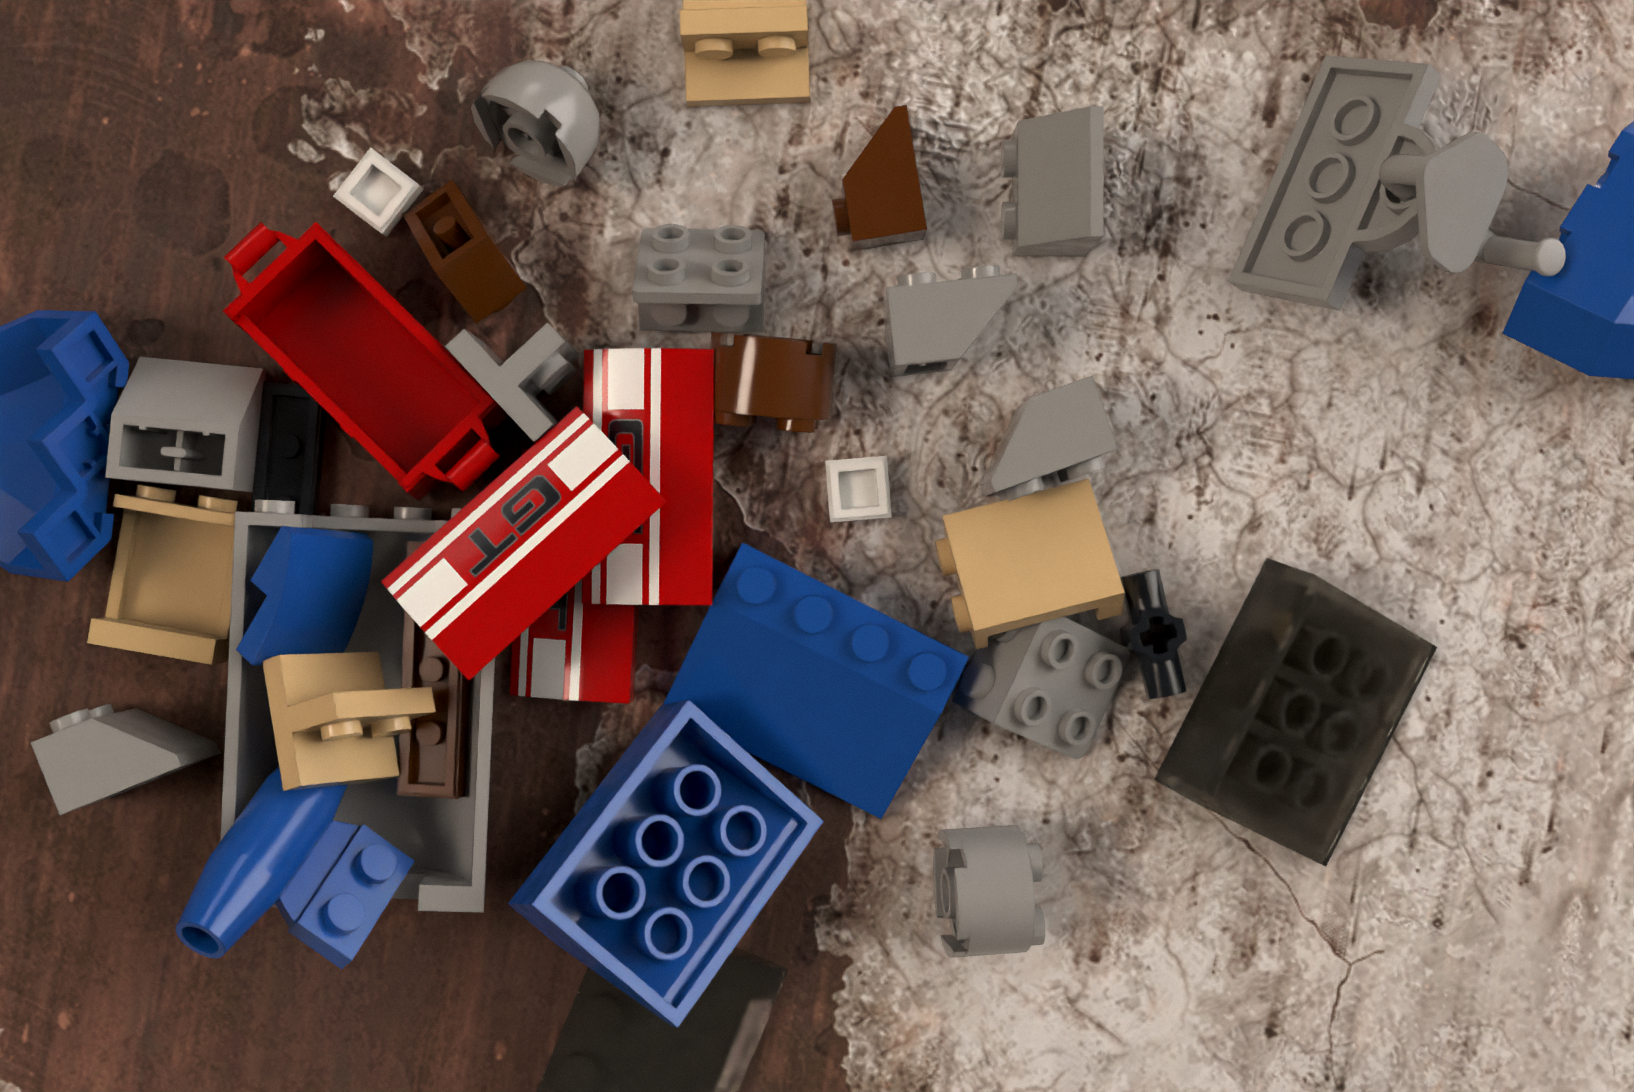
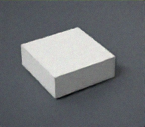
M370 147L333 197L387 237L403 217L402 214L410 208L424 189Z
M887 456L825 461L830 523L892 518Z

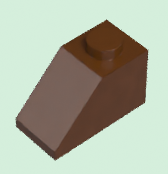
M907 105L897 106L892 109L842 179V198L832 199L837 237L849 235L851 251L924 240L927 225Z
M453 179L402 214L435 273L476 324L491 313H496L506 308L515 296L527 289L505 252Z

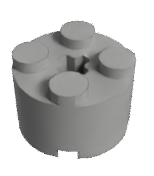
M1017 825L939 830L937 838L946 845V848H934L933 885L937 918L946 917V919H949L952 935H940L947 956L954 958L1027 952L1033 945H1043L1045 941V920L1041 907L1035 906L1033 883L1040 882L1043 877V859L1039 844L1026 843L1025 835Z

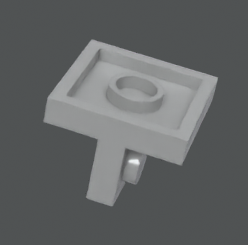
M548 322L505 362L485 342L465 329L445 346L533 442L536 443L559 423L536 396L543 389L551 395L561 388L576 372L571 363L580 354Z

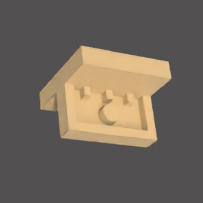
M682 0L683 10H679L680 37L684 48L686 103L688 107L810 103L806 0Z
M379 652L277 655L262 661L283 791L384 781L400 776L393 735L411 731L410 720L436 712L431 687L385 689Z

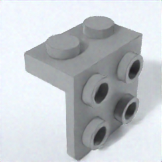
M1066 617L994 634L988 637V647L976 650L970 664L962 674L960 686L952 702L993 724L1068 757L1080 759L1086 754L1130 660V651L1127 650V647Z

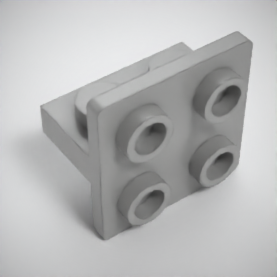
M664 224L656 228L643 229L632 288L633 301L638 303L639 330L763 333L764 231L749 230L739 225H727L714 230L687 229L677 224Z

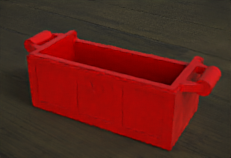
M260 222L223 257L232 266L233 276L241 293L223 312L265 350L294 382L317 401L341 425L340 427L369 452L398 481V484L417 501L420 502L441 481L455 484L464 492L500 457L491 448L488 434L508 416L505 410L464 366L317 222L298 239L279 231L269 230ZM281 241L287 248L249 283L243 275L273 246Z

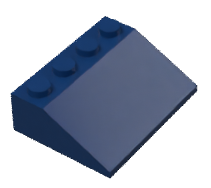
M742 543L663 705L690 700L745 751L882 819L941 715L969 657L750 545Z
M690 700L662 705L508 904L560 948L672 1027L678 1028L824 821Z

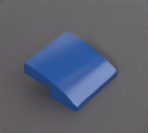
M281 526L250 580L267 597L244 634L236 651L251 665H263V660L277 655L344 653L364 604L372 565L373 540L365 533Z

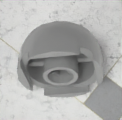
M526 60L505 67L489 80L471 106L474 123L484 139L494 149L502 141L509 149L520 155L514 157L510 164L542 183L559 187L565 186L571 177L574 181L591 158L599 143L601 125L596 104L588 91V85L583 77L567 66H556L555 64L543 61Z

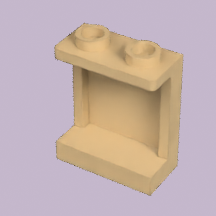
M1089 479L1034 492L1011 501L1006 499L942 516L945 538L935 540L940 567L944 577L955 574L960 595L950 597L956 625L959 634L971 631L976 650L988 647V637L991 635L1092 609L1095 610L1097 620L1122 615L1125 592Z
M139 484L137 485L136 496L115 494L113 506L123 508V517L105 617L91 618L87 643L210 665L228 662L234 525L238 501L199 495L197 506L175 503V490Z

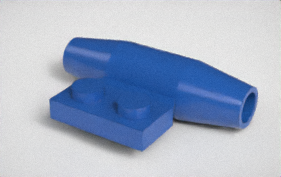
M278 767L266 778L209 856L176 925V934L192 951L208 958H221L275 904L289 927L287 932L340 969H343L353 960L415 861L365 824L359 826L333 820L348 784L283 791L280 768Z

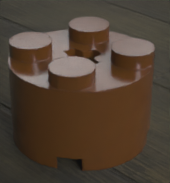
M711 332L710 349H714V423L732 426H751V423H756L757 416L777 418L778 430L814 433L815 429H818V420L830 419L837 343H823L822 354L811 353L813 340L743 334L734 335L733 345H727L728 332Z

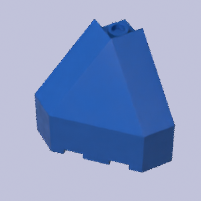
M1633 121L1621 131L1608 151V157L1611 160L1605 173L1599 178L1595 186L1586 185L1560 226L1561 235L1559 241L1563 244L1566 251V260L1563 268L1556 275L1549 277L1540 275L1537 271L1530 272L1502 333L1588 376L1634 379Z
M36 310L0 326V567L11 574L68 582L112 538L114 514L106 513L110 479L105 478L111 414L117 404L119 388H125L127 384L129 361L96 311Z

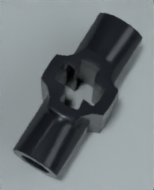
M1159 569L1120 577L1125 592L1124 599L1129 617L1128 622L1120 628L1121 638L1127 650L1137 653L1146 697L1148 699H1157L1187 691L1177 650L1187 640L1185 625L1182 618H1176L1169 614ZM1152 617L1153 624L1164 625L1166 629V635L1157 638V648L1154 650L1152 644L1141 642L1140 633L1149 629L1148 619Z

